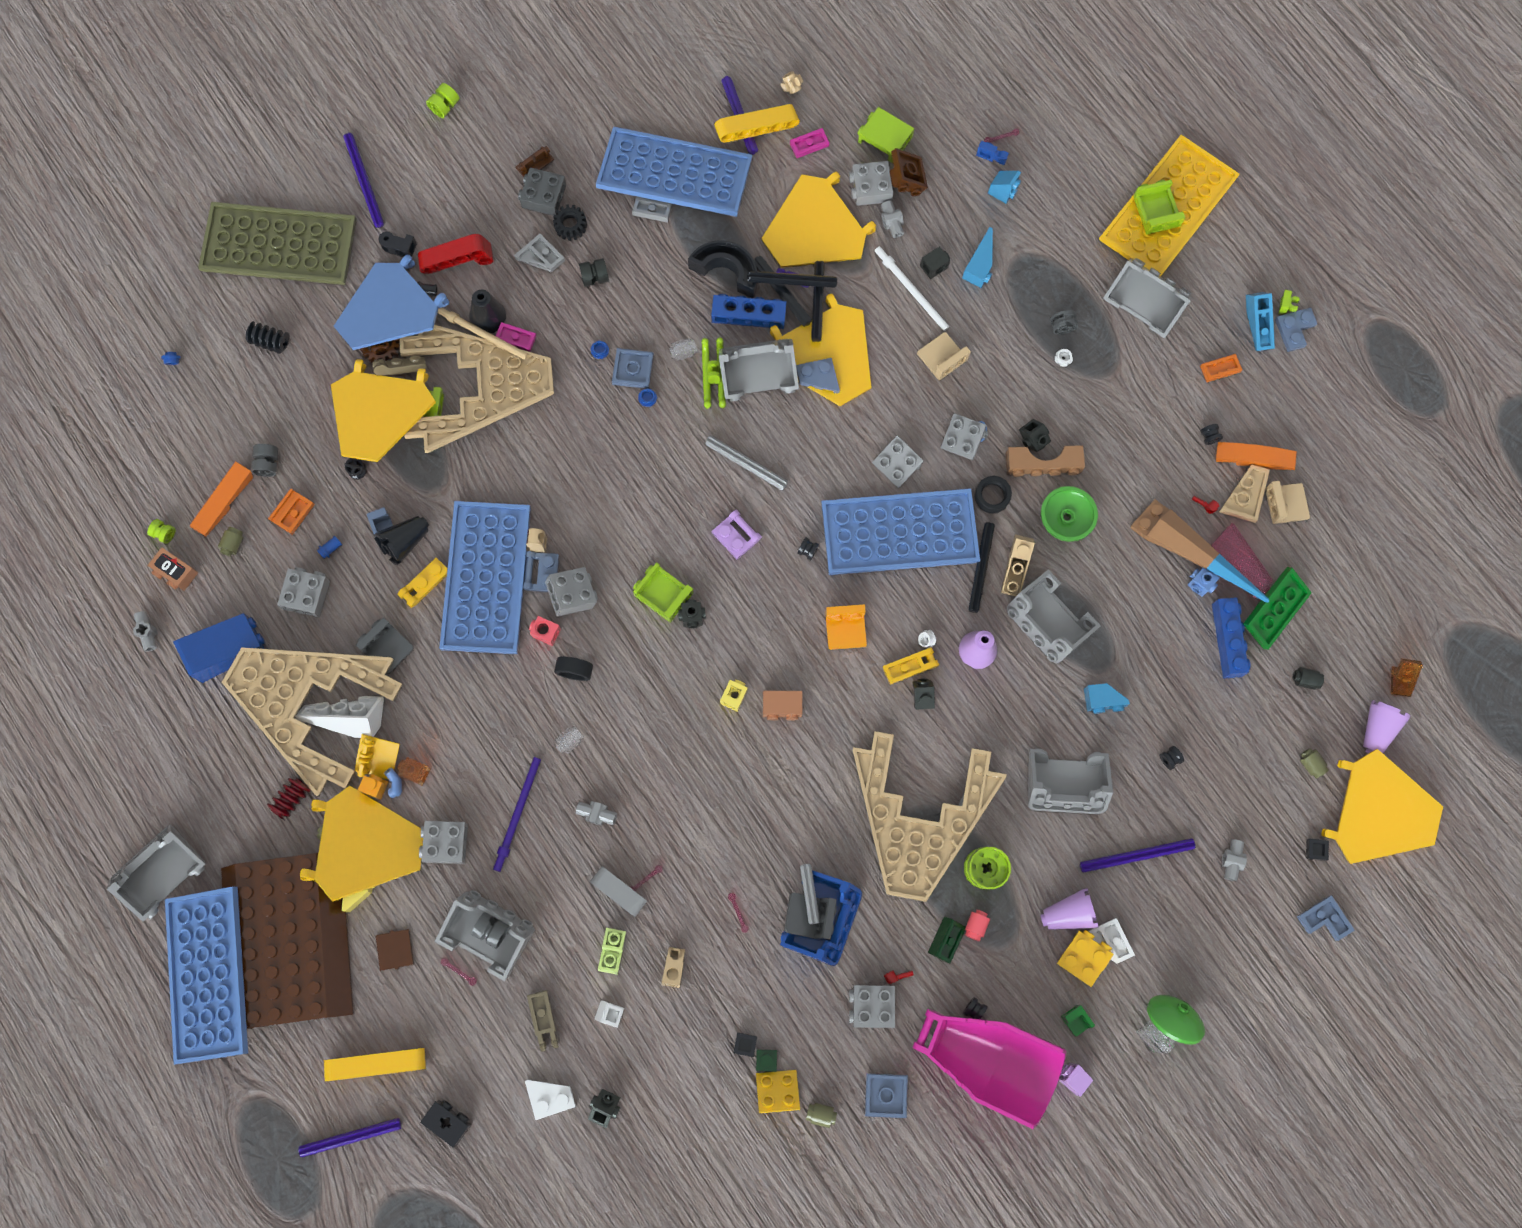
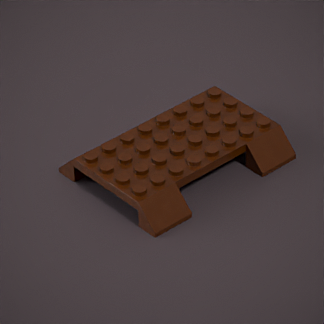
M318 853L237 863L221 868L222 888L238 887L247 1029L354 1015L346 912L342 911L343 898L332 902L315 880L304 881L300 879L301 869L316 871Z

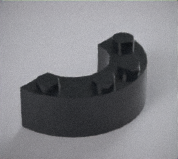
M712 241L701 245L689 256L688 268L703 276L714 268L724 267L730 269L738 278L737 292L754 298L757 283L748 282L747 275L749 271H757V267L750 253L742 246L729 241Z

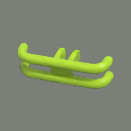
M721 337L717 338V361H710L709 340L703 338L701 343L704 407L706 409L711 408V384H718L719 407L725 408L726 399L719 361V350L724 348V341Z

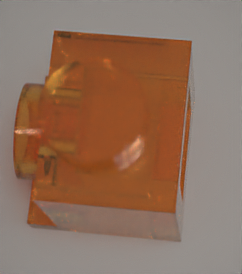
M407 757L406 760H402L399 763L397 770L400 771L399 776L423 786L431 768ZM413 766L415 768L414 772L409 773L410 767Z

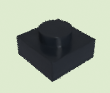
M1306 839V859L1328 861L1329 840Z
M737 1032L733 1053L754 1057L757 1036Z

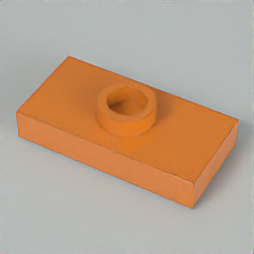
M1236 354L1200 365L1206 382L1242 371Z

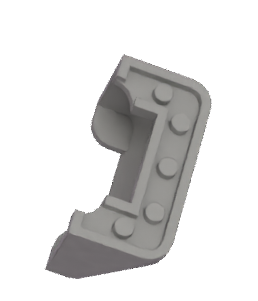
M792 339L732 346L719 350L725 399L737 401L741 399L740 397L744 393L780 389L785 393L796 392V389H799Z
M1030 749L1028 763V806L1030 809L1035 811L1101 814L1107 810L1113 795L1109 753L1094 752L1087 757L1086 761L1048 759V753L1043 749Z
M170 824L109 879L107 890L141 921L147 918L151 919L159 911L157 909L159 903L188 876H198L205 869V861Z

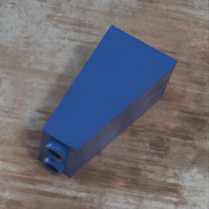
M244 613L173 641L189 676L201 683L229 670L241 647L265 649L263 646L265 644L264 638L260 633L257 634L255 630L257 627L253 617L249 618Z

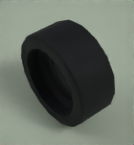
M988 476L980 481L975 490L974 497L976 504L981 510L992 514L999 513L1009 504L1012 490L1009 483L1002 477ZM992 484L1000 487L1004 492L1003 501L997 505L987 503L982 496L983 489L986 486Z
M561 656L556 660L554 673L568 679L588 681L591 679L593 664L582 659Z

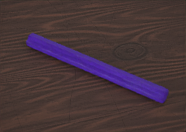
M352 133L344 134L343 138L373 223L376 228L383 227L384 222Z
M1191 838L1080 862V869L1084 873L1193 850L1196 846Z

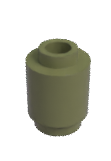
M228 527L224 531L218 548L221 549L220 553L230 557L232 554L236 555L243 540V532L236 528Z
M1309 748L1301 754V763L1315 779L1329 771L1327 763L1316 749L1312 750Z
M809 1103L806 1120L811 1121L810 1124L830 1128L831 1124L835 1125L837 1112H833L834 1107Z

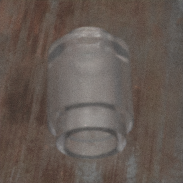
M686 338L671 343L672 347L669 348L672 359L676 358L677 361L694 356V353L698 352L693 338Z
M573 726L572 728H567L555 739L557 743L554 746L561 754L564 752L569 754L581 743L584 736Z

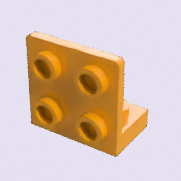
M865 604L826 607L825 617L829 650L867 646L864 621Z

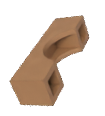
M1064 446L1057 458L1048 461L1034 457L1028 447H1008L1005 453L1007 475L1020 477L1024 474H1031V476H1041L1042 474L1058 476L1061 473L1078 475L1085 468L1083 446Z

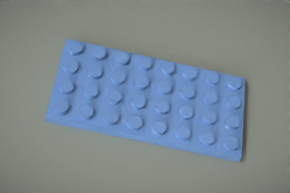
M613 126L596 181V188L737 217L752 155Z
M971 489L824 500L821 502L829 575L971 564L980 561Z
M454 501L440 650L518 654L526 565V540L531 512L530 505Z
M228 887L165 899L174 1065L248 1054L238 887Z

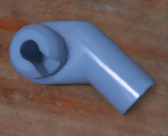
M391 767L385 771L384 775L391 781L388 795L391 798H395L402 793V779Z

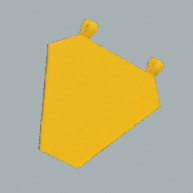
M838 172L832 173L827 179L802 174L761 238L781 268L815 264L816 261L828 263L862 258L866 236L876 231V224L871 221L863 228L859 225L832 187V185L840 182Z
M831 293L825 299L830 309L823 312L822 338L820 342L812 341V322L805 327L801 325L783 336L779 328L774 325L770 328V334L775 340H793L796 365L832 358L840 393L836 394L833 393L834 391L826 389L819 390L812 386L808 388L836 405L842 406L870 390L871 379L863 310L839 305Z
M357 359L352 373L331 384L341 455L343 457L378 462L436 401L425 386V382L429 377L426 369H418L416 381L381 375L377 376L364 373L366 364H363V360Z
M1375 749L1354 763L1345 760L1338 761V768L1351 770L1337 832L1322 829L1321 836L1335 839L1349 864L1435 845L1443 806L1382 752Z
M348 786L327 802L321 800L312 801V811H325L316 871L301 869L300 879L304 881L315 880L332 902L420 870L422 858H419V848L423 846L420 827L351 786Z

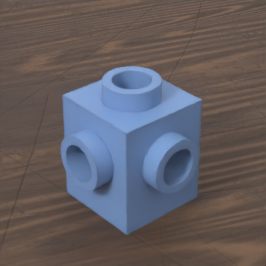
M1203 567L1200 570L1196 568L1190 575L1192 580L1187 585L1195 593L1203 597L1207 592L1212 593L1218 586L1216 582L1220 577Z

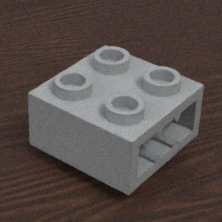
M888 161L852 165V172H849V182L853 183L851 196L852 199H855L856 206L892 201L893 189Z
M295 567V570L288 568L277 605L283 610L320 618L330 581L321 572L314 571L312 574L302 568Z
M585 567L550 574L547 577L545 583L557 617L592 609L597 603V593L592 588L591 576L587 573Z
M425 821L424 826L421 827V838H423V846L419 848V858H422L421 861L424 863L465 864L468 824L465 822Z
M853 985V990L849 989V1002H853V1010H849V1023H853V1027L895 1028V986Z

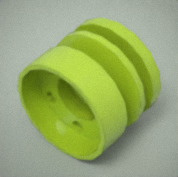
M980 847L972 850L967 855L964 862V874L966 879L977 888L996 889L1008 881L1011 874V863L1008 856L1002 850L995 847ZM988 864L987 868L989 871L982 872L984 868L981 866Z

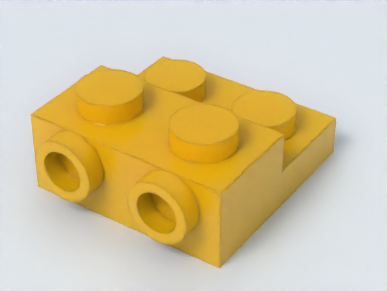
M1078 930L1057 964L1092 987L1114 953L1111 952L1112 947L1102 941L1100 944L1094 940L1095 936L1089 931L1084 930L1082 932Z

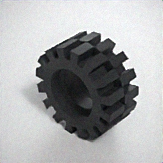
M567 204L565 209L561 206V211L557 209L555 211L556 215L554 214L553 216L557 235L559 237L562 236L564 240L567 237L568 241H571V237H574V240H577V236L581 238L582 232L585 234V228H587L583 210L581 211L580 207L576 209L575 205L569 208V204ZM567 218H575L577 220L576 225L573 227H565L563 222Z

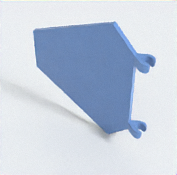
M409 254L405 255L400 263H375L334 324V328L352 350L433 330L438 308L446 307L449 304V300L444 293H440L433 302L405 270L415 266V262Z

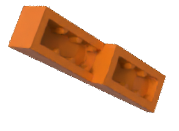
M235 461L194 518L190 527L207 536L230 510L229 505L253 479L251 471Z

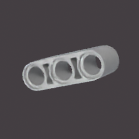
M601 866L590 881V883L634 917H636L647 902V900L603 866Z

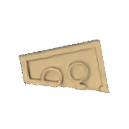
M1252 464L1219 512L1256 523L1270 469Z

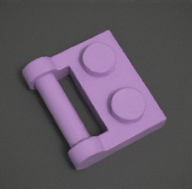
M734 510L729 517L712 530V534L736 560L762 538L759 533H756L743 520L738 510ZM735 521L751 539L747 542L731 523Z

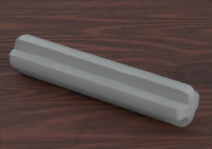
M803 864L800 866L808 922L809 924H817L820 922L812 867L811 864Z

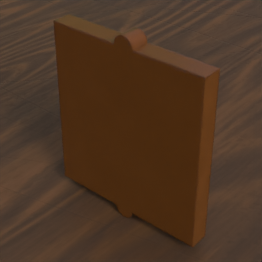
M409 929L396 932L391 930L390 933L376 935L380 971L393 968L398 970L399 967L414 965Z

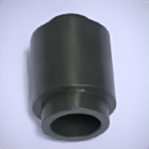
M1299 667L1292 676L1296 686L1313 690L1316 688L1320 689L1324 683L1323 674L1308 668Z

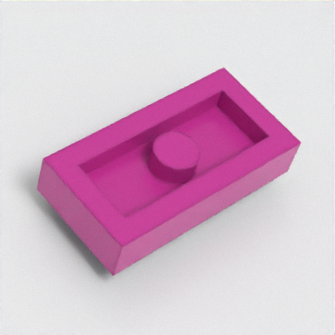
M823 128L791 139L790 146L796 158H800L829 147V141Z
M501 322L496 337L521 350L531 352L536 339V333Z

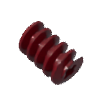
M297 777L295 780L288 778L290 786L283 784L285 792L278 790L277 793L280 798L272 797L274 805L267 803L268 808L284 821L283 816H291L288 809L296 810L293 803L301 804L298 797L306 798L304 790L311 792V789Z

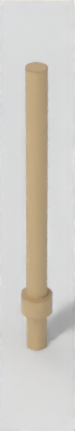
M438 308L437 313L447 318V321L452 324H458L523 360H528V353L464 320L459 314L444 308Z

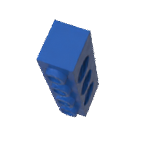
M726 294L713 295L711 320L712 323L771 328L776 325L779 329H784L787 301H782L781 299L765 300L762 297L746 298L741 295L736 297ZM734 307L735 310L729 311L727 308ZM748 308H750V309H752L753 311H752V312H746L745 310L748 309ZM769 310L772 313L765 314L763 311Z

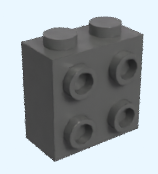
M530 168L528 174L524 176L523 190L520 189L518 194L521 207L552 216L556 215L555 211L559 210L566 188L565 176Z

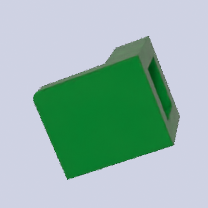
M1076 1005L1061 1016L1074 1036H1078L1088 1028L1095 1026L1081 1005Z

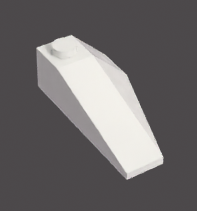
M362 696L357 701L348 702L347 699H342L340 702L331 705L328 702L304 705L295 717L296 720L352 737L361 738V734L374 737L381 727L384 698L383 696Z

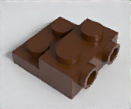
M895 148L891 151L894 168L889 171L892 186L898 188L899 192L907 191L911 193V196H919L928 188L922 157Z

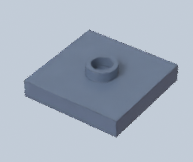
M617 348L612 385L649 389L654 353Z
M866 1073L865 1116L907 1118L908 1075Z

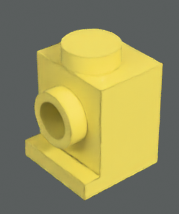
M736 679L735 681L730 680L722 695L720 704L738 712L748 691V688L745 687L746 684ZM733 692L738 693V697L732 698L731 694Z

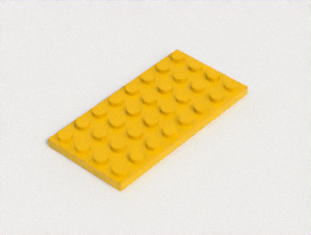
M1180 135L1141 185L1155 184L1160 180H1172L1171 192L1178 212H1184L1185 215L1182 225L1146 234L1134 197L1132 196L1103 232L1099 240L1127 260L1140 259L1145 263L1144 267L1149 270L1154 268L1161 273L1159 275L1161 277L1240 174L1183 135Z

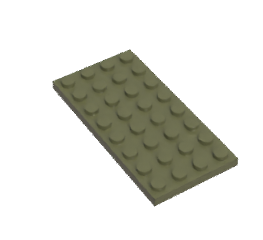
M211 202L198 268L204 272L345 285L357 219L355 215Z

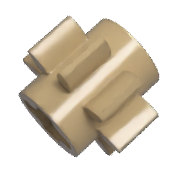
M792 71L782 77L783 83L780 85L784 92L789 91L790 94H794L801 89L803 79L800 74L797 75Z

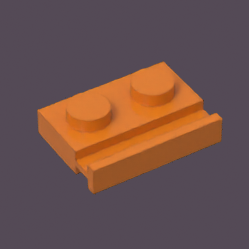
M290 488L268 519L293 535L315 504Z

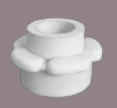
M1061 349L1056 352L1055 362L1057 364L1059 363L1060 366L1066 367L1072 363V353L1068 349Z
M924 630L920 633L918 637L919 644L927 649L933 647L936 643L934 632Z

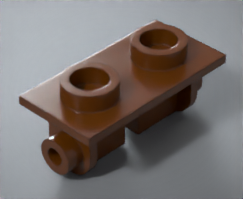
M542 146L515 168L524 177L525 174H528L530 168L541 170L551 163L554 158L550 155L549 148Z

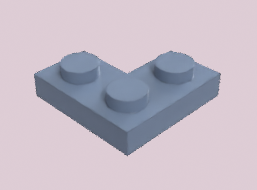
M1311 308L1281 315L1275 319L1287 352L1305 348L1307 343L1301 330L1315 327L1318 324Z
M1332 895L1296 916L1308 934L1325 925L1335 941H1339L1355 931Z

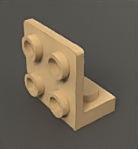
M944 332L921 348L917 355L940 381L965 363L971 351L967 346L960 349L949 335Z
M1273 481L1265 488L1273 524L1302 521L1310 518L1302 483L1281 486L1280 481Z

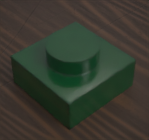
M757 1050L756 1071H777V1050Z

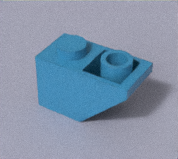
M999 171L990 185L988 194L1006 204L1010 198L1013 199L1018 191L1017 188L1021 183V180H1019L1021 172Z
M1107 683L1087 685L1084 688L1087 711H1093L1094 714L1104 713L1107 709H1112L1113 712L1123 711L1130 704L1126 697Z

